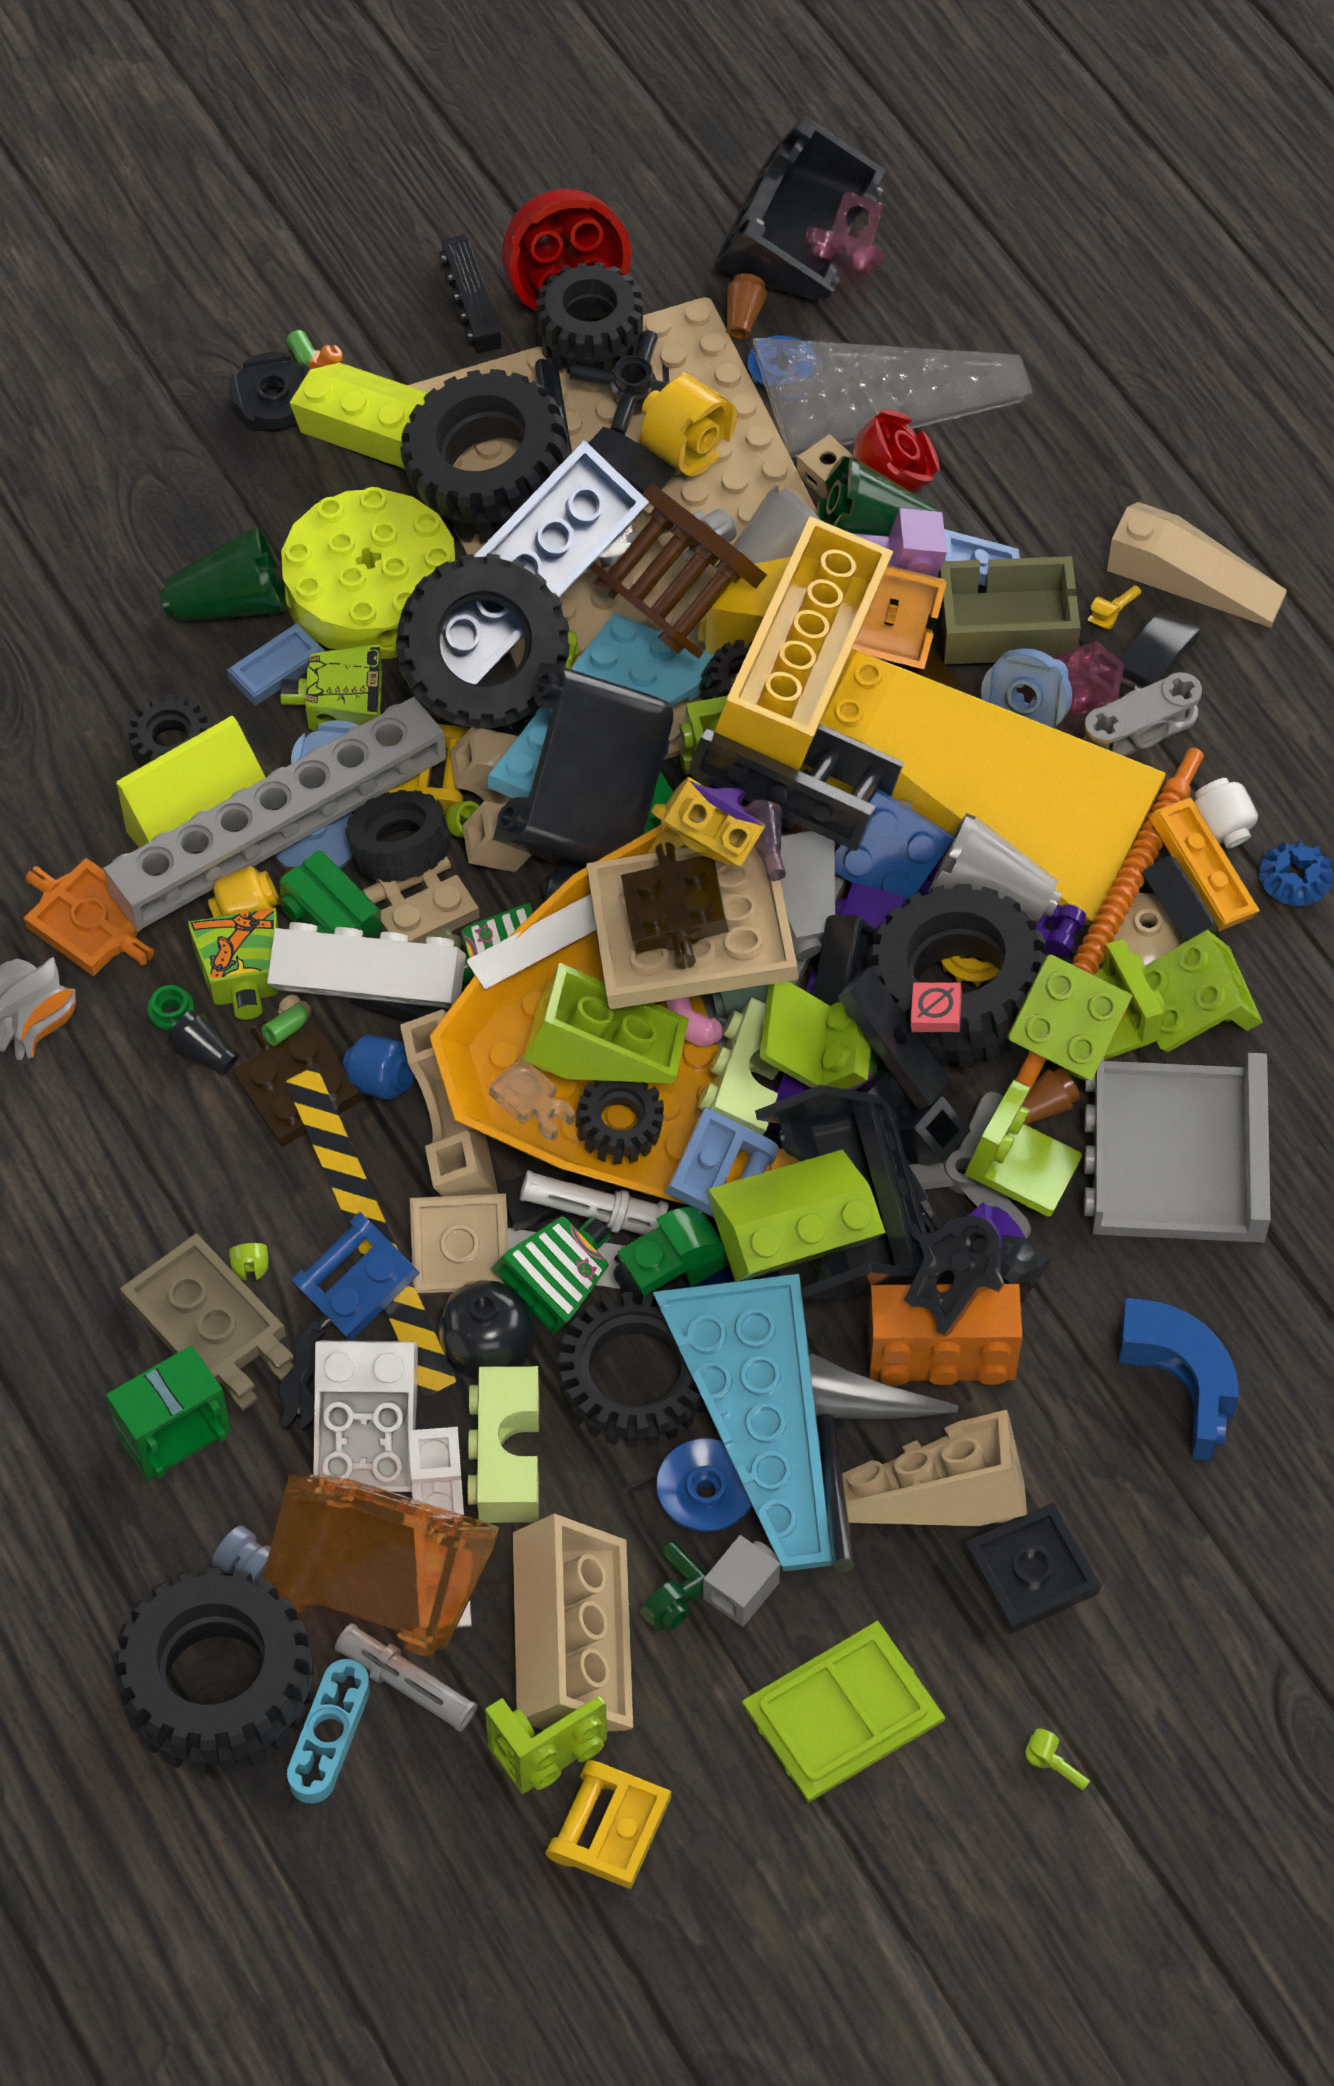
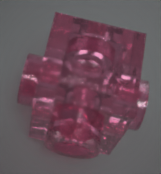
M1093 641L1055 656V659L1061 660L1068 669V679L1072 687L1070 710L1076 715L1118 700L1124 663L1098 641Z

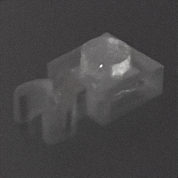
M522 1056L489 1086V1095L522 1125L533 1116L538 1121L540 1133L545 1138L553 1141L557 1138L558 1128L549 1119L560 1117L568 1125H571L574 1122L575 1111L564 1101L552 1100L556 1095L557 1086L535 1066L523 1061L524 1057Z

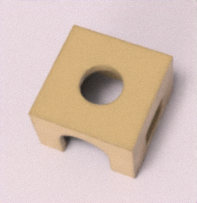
M829 434L797 456V471L801 479L820 497L828 499L832 488L831 485L825 484L828 474L842 456L854 458V455ZM820 457L822 460L829 457L835 463L831 465H825L821 463ZM808 475L817 482V485L808 478Z

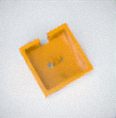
M888 565L852 649L873 657L925 669L934 634L933 630L926 628L929 614L931 617L938 619L947 584L946 579ZM890 599L899 600L898 606L889 604Z

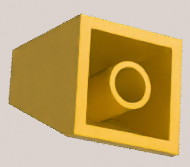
M791 556L756 563L755 565L767 574L756 589L743 578L737 584L732 582L700 621L698 642L705 643V651L715 654L724 644L730 642L733 646L736 640H744L746 648L754 640Z

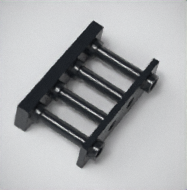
M819 724L802 763L813 768L809 775L723 735L706 729L700 737L688 774L718 788L741 789L746 792L744 800L857 851L864 839L876 807L868 803V800L876 788L892 797L905 762ZM831 776L855 788L851 794H848L827 784L826 781Z

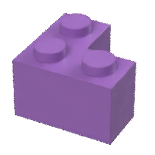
M899 508L889 537L854 534L892 550L893 553L888 565L938 577L947 553L942 512ZM891 598L889 604L898 606L899 600Z

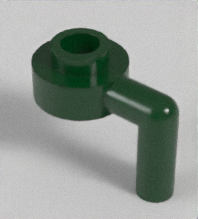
M676 1541L668 1543L660 1554L685 1581L681 1584L677 1581L666 1583L655 1591L642 1606L639 1615L653 1631H659L664 1628L667 1631H671L678 1627L690 1612L687 1608L689 1602L703 1594L704 1578L707 1574Z

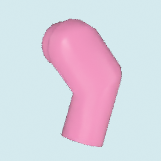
M690 997L666 1000L669 1010L689 1018L685 1040L699 1047H708L720 1041L723 1034L721 1023L715 1018L709 1019L693 1011Z

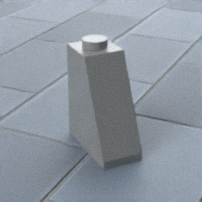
M813 831L772 838L794 952L798 960L811 958L821 952L826 919L830 915H835V842Z

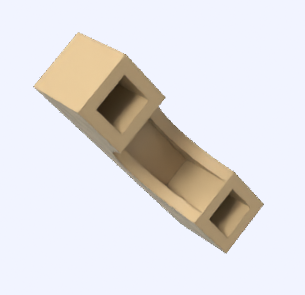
M442 1009L401 1024L408 1065L419 1083L431 1118L433 1140L432 1144L425 1146L433 1188L442 1197L498 1194L486 1134L454 1120L429 1038L446 1015L445 1010Z

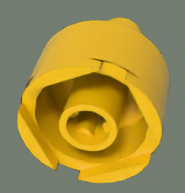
M683 372L666 385L661 392L657 390L652 391L645 399L642 411L646 415L641 428L639 444L652 451L677 471L688 476H697L709 469L721 456L716 449L722 439L730 442L737 424V409L725 397L689 373Z

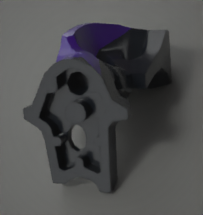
M982 1202L968 1216L959 1217L954 1221L951 1219L944 1227L933 1233H921L918 1241L923 1250L924 1259L904 1301L915 1308L929 1309L937 1320L936 1331L946 1337L953 1331L979 1292L987 1289L1000 1292L1004 1284H1019L1020 1301L1024 1302L1050 1263L1051 1258L1036 1249L1028 1241L1020 1227L1006 1211L994 1203ZM952 1271L955 1276L952 1287L946 1292H939L937 1288L938 1279L942 1274Z

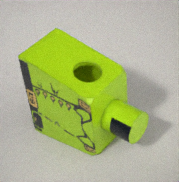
M380 645L312 653L308 657L307 679H281V704L306 705L308 728L312 731H317V725L327 721L341 720L363 725L381 715L383 673Z

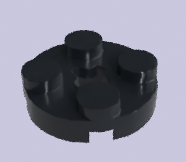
M280 352L262 353L249 358L243 363V370L236 377L234 373L230 380L231 403L235 413L244 420L245 426L252 431L283 429L297 424L290 401L310 371V368L303 362L301 366L291 361L290 355ZM276 386L277 391H282L277 395H266L268 387Z

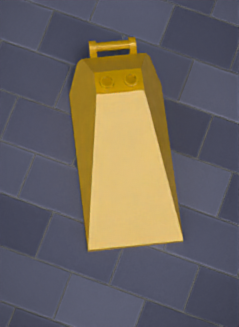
M854 649L850 652L820 724L905 762L892 797L896 800L913 801L912 810L948 831L953 836L966 813L976 816L1057 879L1058 882L1055 889L1062 892L1058 905L1070 904L1082 909L1087 916L1084 924L1089 926L1093 925V919L1095 916H1098V909L1103 906L1104 898L1108 897V890L1113 887L1114 879L1118 878V871L1122 868L1125 859H1127V854L1132 849V844L1136 841L1137 835L1166 776L1165 772ZM802 764L801 771L808 769L810 773L813 768ZM831 776L826 781L827 784L848 794H851L855 788Z

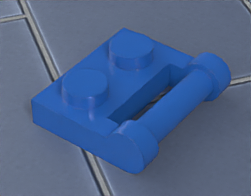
M360 1211L350 1220L352 1226L305 1272L300 1269L291 1278L301 1291L351 1341L420 1274ZM367 1239L373 1247L325 1293L318 1285Z

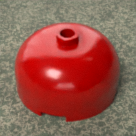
M556 189L535 196L515 213L505 231L502 244V263L505 275L523 303L537 311V299H539L541 286L547 285V279L552 274L559 276L560 269L566 266L573 269L577 267V263L586 262V266H594L595 262L604 263V268L610 269L612 266L621 269V276L629 272L631 244L624 225L603 201L584 191Z

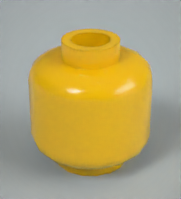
M245 866L218 878L213 884L215 897L208 899V904L214 918L269 909L279 905V897L266 870L259 872L253 866Z

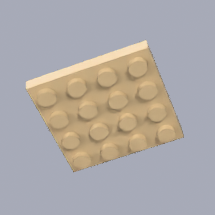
M771 835L759 836L742 866H729L715 860L729 932L709 936L692 944L696 962L689 968L686 956L684 955L686 969L676 966L674 949L659 948L636 954L632 942L621 875L658 866L657 855L650 853L587 863L609 1009L799 980ZM689 847L675 850L677 861L702 856Z

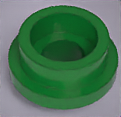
M166 985L160 987L154 992L148 1002V1016L156 1027L163 1030H171L188 1011L194 1012L193 999L189 993L178 986ZM171 1007L179 1009L173 1013L164 1012L166 1009Z

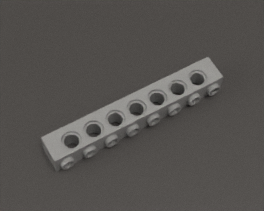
M415 696L401 704H394L378 717L363 725L352 727L345 735L325 746L314 748L307 756L291 765L274 770L267 778L253 786L236 791L229 799L215 807L196 813L186 823L169 832L158 834L151 842L137 850L118 856L111 864L103 868L108 892L136 931H139L212 890L213 884L218 878L245 866L259 864L354 811L359 806H363L367 800L379 797L381 794L388 792L445 760L444 731ZM163 873L158 876H152L154 874Z

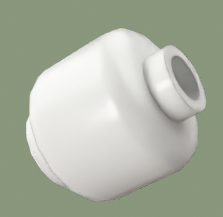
M1221 778L1203 786L1195 793L1196 800L1194 803L1219 844L1224 843L1226 848L1229 849L1244 843L1251 837L1249 829L1256 824L1258 813L1242 784L1237 782L1229 783L1227 778Z

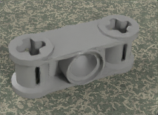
M1174 673L1143 689L1131 691L1114 702L1092 710L1085 719V731L1087 734L1083 740L1119 755L1127 756L1140 749L1149 748L1175 733L1189 729L1194 725L1198 716L1196 704L1202 695L1200 681L1188 673Z

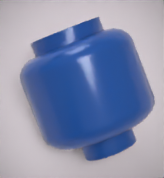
M365 1035L358 1039L344 1056L343 1068L347 1072V1078L349 1082L355 1084L360 1094L382 1099H394L402 1094L403 1091L408 1090L414 1081L415 1075L408 1065L403 1041L377 1035Z

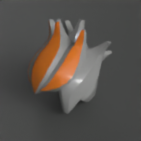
M53 957L49 958L38 968L20 959L7 961L0 965V1051L5 1052L10 1041L14 1039L17 1060L23 1059L25 1050L27 1058H33L36 1044L46 1035L66 1024L76 1007L75 989H68L59 984L58 969Z

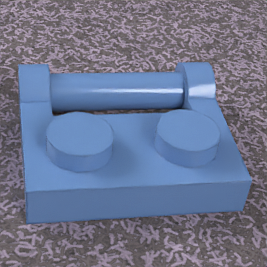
M705 1107L696 1122L665 1193L714 1217L706 1190L725 1183L739 1149L746 1151L750 1157L740 1178L743 1179L764 1173L767 1165L774 1163L779 1147L772 1140Z

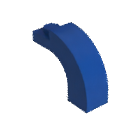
M1126 1298L1121 1318L1119 1363L1160 1368L1182 1382L1191 1396L1194 1407L1192 1459L1211 1461L1216 1443L1224 1444L1227 1418L1234 1417L1239 1398L1237 1374L1227 1350L1205 1324L1185 1311L1156 1301Z

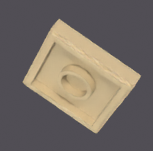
M506 1194L410 1198L412 1265L420 1272L413 1280V1284L418 1295L452 1294L463 1285L479 1280L503 1283L490 1268L509 1250Z

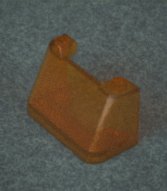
M289 1475L263 1580L265 1579L277 1587L279 1599L281 1597H288L297 1612H306L307 1605H323L397 1630L398 1638L406 1641V1650L420 1655L434 1656L435 1650L447 1648L495 1549L499 1527L348 1478L333 1475Z

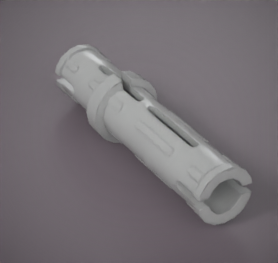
M354 1623L349 1624L339 1636L334 1650L361 1663L370 1672L369 1677L378 1684L385 1681L420 1706H423L454 1726L457 1731H463L473 1718L478 1704L469 1701L434 1676L402 1657L401 1650L395 1645L389 1644L385 1646L360 1630Z

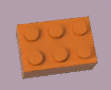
M953 1284L937 1285L939 1292L943 1293L948 1291ZM1004 1284L1000 1292L992 1289L979 1292L953 1331L946 1337L936 1331L937 1320L929 1309L915 1308L904 1301L911 1285H871L867 1328L869 1379L881 1381L883 1384L890 1386L903 1385L909 1381H930L936 1385H951L957 1381H979L986 1385H998L1007 1380L1016 1379L1022 1342L1019 1284Z

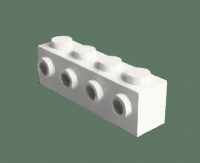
M291 922L289 929L275 928L267 983L276 990L448 1009L452 1007L461 995L466 954L458 947H453L454 940L441 937H426V944L408 942V935L394 932H381L380 939L362 937L363 931L347 927H336L334 934L318 933L317 926L299 922Z

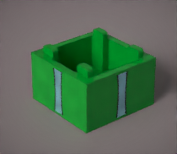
M193 1345L106 1394L117 1438L146 1482L156 1476L160 1479L165 1476L164 1471L217 1440L221 1443L227 1439L226 1435L231 1432L223 1389Z

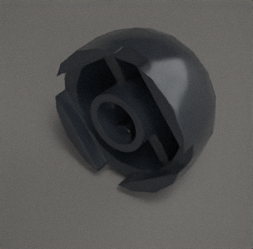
M479 1280L463 1285L448 1297L441 1308L437 1335L450 1366L455 1371L469 1378L479 1379V1367H520L524 1364L533 1349L534 1322L527 1302L516 1289L499 1281Z

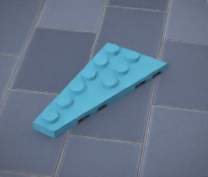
M614 613L571 669L651 694L669 702L673 707L685 698L691 701L703 693V691L699 690V683L702 680L700 676L714 654L702 650L704 653L698 659L685 648L680 654H677L658 638L661 632ZM544 708L538 710L488 775L487 788L510 798H529L552 711Z
M799 1274L653 1292L783 1571L832 1566V1550Z

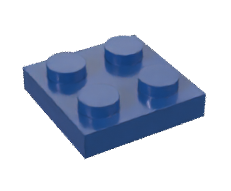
M876 788L868 800V803L876 807L864 839L857 851L839 843L835 846V873L852 883L855 882L906 896L907 899L915 895L953 841V835Z

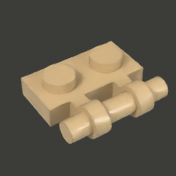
M447 856L444 860L438 862V866L432 870L429 869L419 877L415 876L405 881L393 880L391 882H383L380 879H376V884L362 890L374 904L385 900L388 905L387 908L381 910L382 931L408 935V942L413 943L438 927L451 928L453 931L478 919L479 907L458 875L442 882L437 877V874L451 868ZM421 883L425 890L404 899L400 893L401 891Z

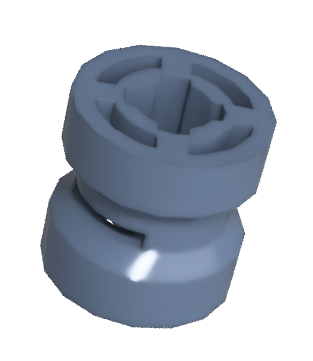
M238 1526L221 1541L213 1555L212 1565L213 1567H222L224 1575H233L237 1569L252 1574L253 1583L258 1585L260 1580L265 1579L268 1582L273 1580L282 1564L283 1557L282 1554L271 1546H261L257 1543L255 1534L245 1526Z

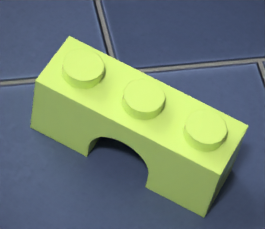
M751 997L741 1012L732 1011L724 1026L722 1036L728 1038L725 1047L721 1046L712 1061L710 1072L716 1075L713 1084L709 1082L704 1088L697 1108L703 1111L707 1107L763 1135L769 1122L757 1120L755 1110L775 1103L778 1093L760 1085L754 1079L751 1072L773 1080L780 1070L760 1058L766 1004Z
M538 1366L479 1367V1385H470L469 1387L470 1415H478V1430H469V1460L478 1459L477 1475H468V1505H477L479 1523L539 1521L538 1457L512 1455L502 1445L506 1439L514 1434L539 1432Z

